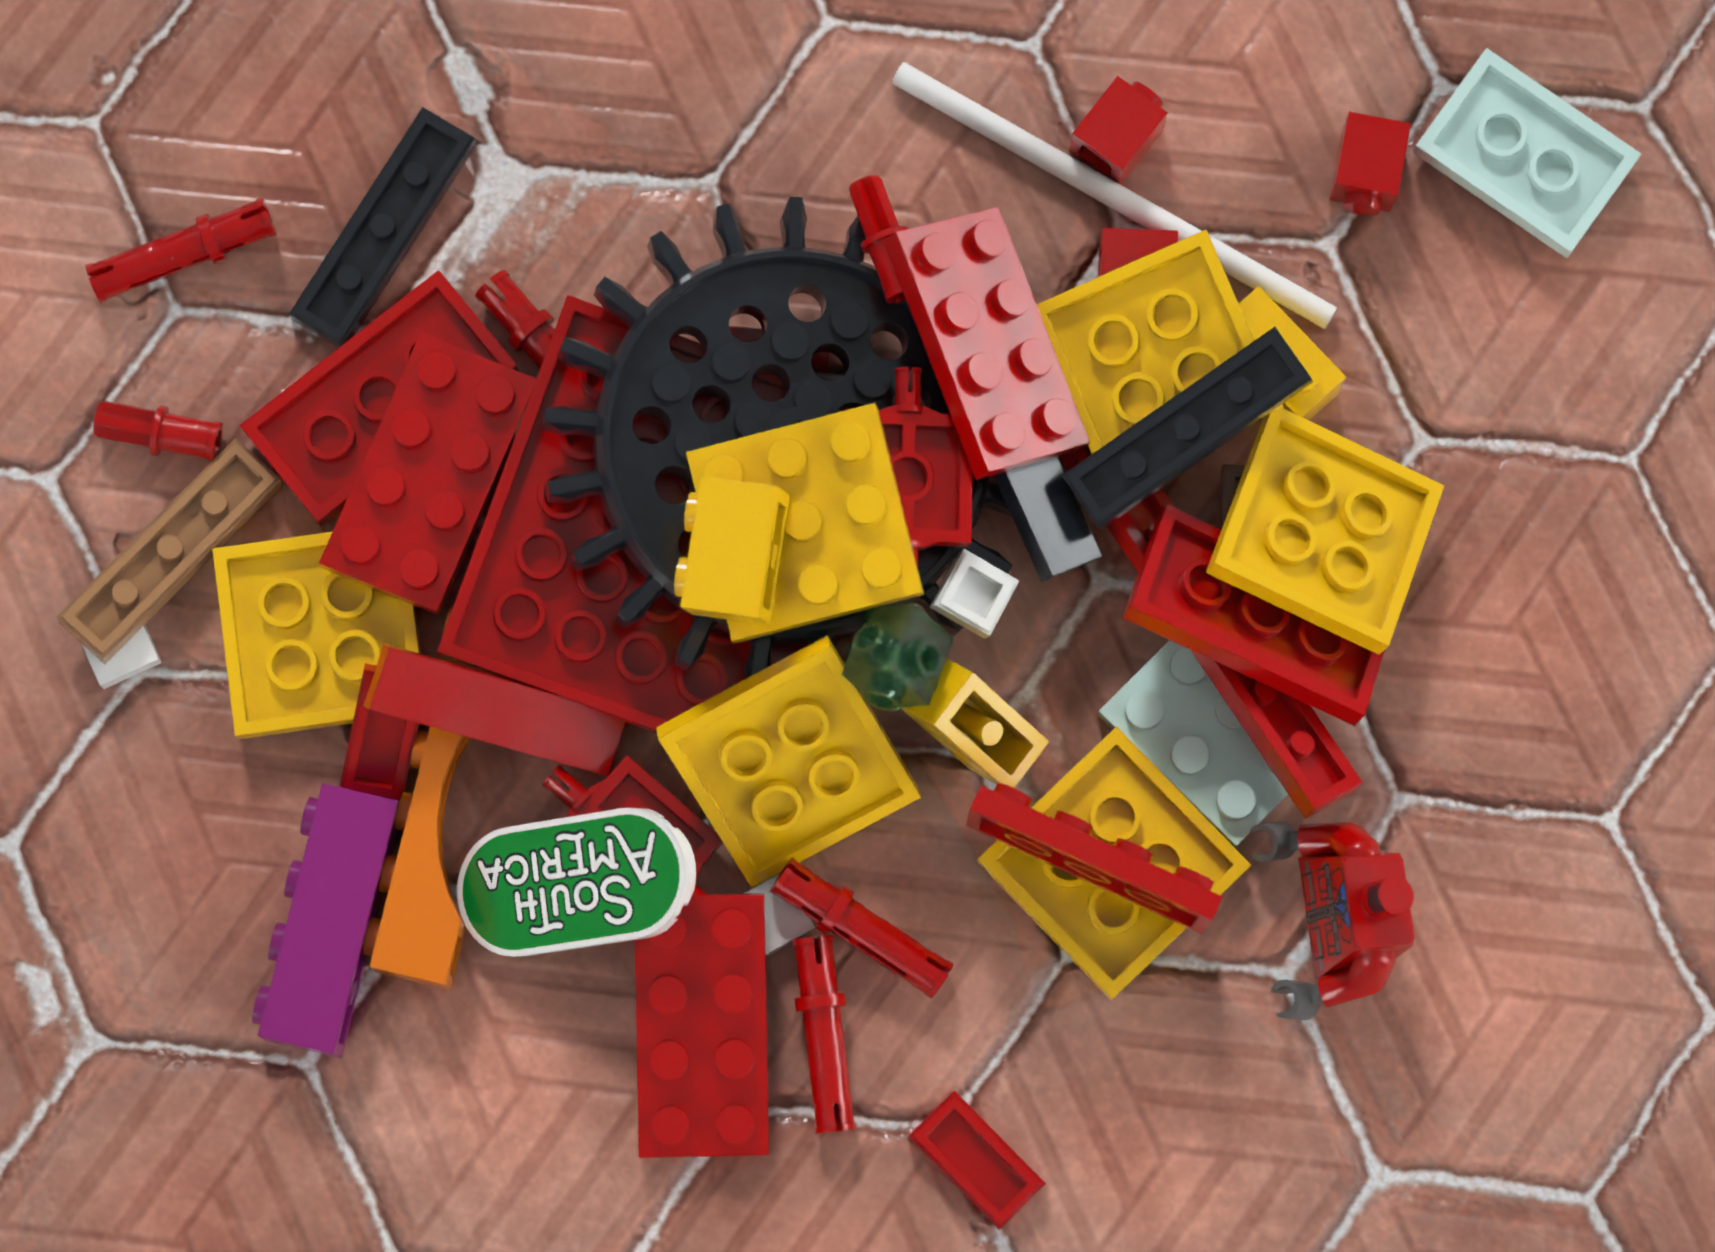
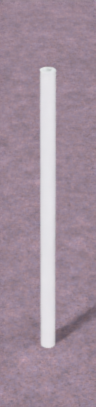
M903 62L892 81L893 85L1150 230L1178 231V242L1201 232L1200 229L909 64ZM1210 236L1226 274L1253 289L1260 286L1275 302L1323 329L1327 327L1337 307Z

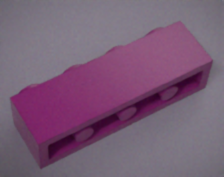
M324 783L321 785L318 799L308 798L300 828L301 835L308 836L303 860L294 859L292 861L285 883L284 896L292 898L286 924L277 922L269 946L268 959L276 961L270 987L261 985L254 1003L252 1023L260 1025L258 1037L268 1042L342 1059L368 956L363 955L367 928L371 918H377L383 896V893L379 892L383 865L387 855H393L399 830H395V819L399 806L397 800Z

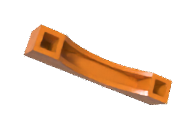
M450 607L447 613L443 633L445 631L453 607ZM447 658V662L486 672ZM430 727L429 732L418 731L410 763L411 768L419 769L413 794L403 792L395 819V830L404 832L398 855H387L380 877L379 892L388 894L382 919L371 918L363 946V955L372 956L369 967L376 973L451 990L466 926L453 900L444 865L442 827L447 793L459 759L472 738Z

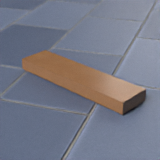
M235 438L57 616L58 623L103 664H106L213 557L212 549L222 547L283 486L282 479Z

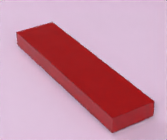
M385 643L383 644L364 706L369 710L605 776L609 775L625 725L623 721L556 694Z

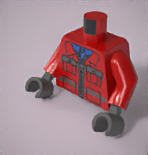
M1282 821L1253 826L1250 830L1251 832L1266 831L1272 839V849L1269 853L1252 854L1256 861L1270 862L1288 859L1296 850H1299L1302 855L1298 857L1314 974L1315 979H1318V984L1315 985L1309 982L1287 979L1276 982L1271 988L1272 993L1294 994V1003L1291 1009L1277 1013V1017L1309 1020L1319 1011L1321 1003H1324L1327 1007H1332L1376 994L1382 990L1396 963V958L1413 946L1415 938L1411 916L1414 892L1412 886L1406 880L1404 861L1400 853L1380 852L1378 842L1361 826L1351 822L1301 824L1298 831H1295L1287 822Z

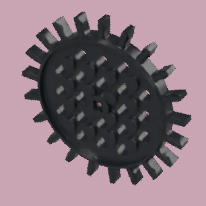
M789 197L780 219L782 247L749 251L744 246L740 222L730 204L717 206L713 214V234L723 258L704 265L695 271H692L687 266L677 246L662 231L651 236L647 245L653 264L664 275L670 287L646 307L638 302L622 285L604 277L596 286L593 295L606 311L619 318L629 327L616 353L609 354L603 352L585 341L564 338L557 356L558 359L571 368L590 373L603 380L596 410L587 411L560 406L545 408L542 416L541 429L559 435L592 437L594 471L581 474H565L548 482L545 489L547 501L570 503L585 497L600 496L605 515L612 528L602 535L586 540L570 558L576 571L595 567L614 553L624 550L629 560L646 581L624 599L615 621L623 629L643 619L650 606L661 596H664L685 613L693 617L692 625L678 644L675 666L685 671L704 653L708 636L713 628L727 633L730 632L727 619L693 615L680 607L682 597L675 596L674 579L678 561L682 557L678 548L679 538L685 534L692 533L687 532L684 526L687 500L679 504H670L662 500L655 488V481L658 477L668 473L677 474L687 482L690 493L695 492L686 455L688 451L872 403L877 405L878 410L894 405L893 398L896 390L895 369L899 367H909V371L913 367L921 368V398L925 407L941 414H950L907 301L888 304L875 266L864 262L865 253L861 249V243L866 239L858 215L847 230L843 254L806 248L805 228L807 215L802 197ZM800 293L814 297L820 305L821 317L812 322H804L797 319L789 309V298ZM738 314L753 316L762 327V338L751 343L738 340L731 333L729 320ZM880 331H886L895 335L902 346L901 357L894 360H885L877 356L871 347V335ZM682 334L693 336L702 345L703 358L695 363L680 362L670 351V340ZM819 352H829L836 355L843 364V377L835 381H827L820 378L812 368V356ZM765 372L778 376L785 387L784 398L775 402L762 400L753 390L752 378L759 373ZM704 393L716 395L725 405L726 417L716 423H708L699 419L693 410V399ZM640 415H654L665 424L667 437L657 444L644 443L634 434L632 421ZM972 471L973 531L982 507L993 509L1011 516V513L998 485L989 482V476L976 480ZM973 538L971 539V544L967 547L931 546L918 550V571L924 595L750 639L749 653L743 668L744 680L771 666L773 643L810 645L828 635L834 645V640L866 631L870 636L878 660L892 676L908 666L905 647L895 633L890 618L899 614L914 602H917L929 614L936 626L951 637H954L964 628L930 608L939 590L936 582L950 568L959 551L965 549L1007 574L1013 565L999 552L980 544Z

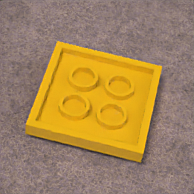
M1207 230L1194 234L1037 304L1090 440L1088 446L1092 454L1255 341ZM1281 404L1270 413H1273L1277 410L1284 408L1283 405Z
M875 403L686 452L696 493L699 490L700 477L703 476L779 486L790 496L770 625L727 620L731 640L734 643L924 595L879 410Z
M1282 408L1263 417L1206 573L1380 655L1389 646L1444 485Z
M332 532L212 549L234 733L238 740L352 724L365 663L377 665L383 644L421 654L414 605L323 569L320 566L319 561Z
M828 635L656 727L658 740L751 888L779 874L791 857L800 863L921 798L916 782Z
M1117 726L1031 807L1053 819L1058 810L1072 814L1093 826L1090 836L1112 846L1115 845L1117 838L1133 842L1153 853L1151 864L1173 874L1178 866L1194 870L1211 879L1214 884L1210 891L1222 895L1251 867V864ZM995 841L977 859V862L1111 1001L1187 929L1178 923L1002 842Z

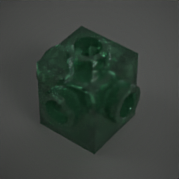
M915 603L867 609L860 628L853 639L852 648L841 675L863 693V699L868 704L877 709L897 711L903 707L929 705L938 686L939 678L954 638Z

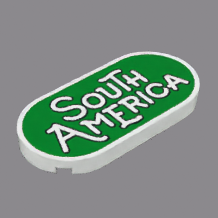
M620 808L505 827L492 831L481 838L464 859L457 883L459 911L465 926L473 938L486 949L504 956H532L646 939L667 931L678 920L675 918L680 914L683 905H688L696 883L694 854L689 841L679 828H673L669 821L662 818L664 816L644 808Z

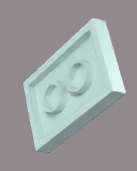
M1488 48L1484 50L1412 152L1565 258L1569 257L1641 156V153Z
M1171 640L1098 711L1097 715L1112 730L1117 726L1235 848L1251 833V828L1258 825L1288 795L1191 650Z

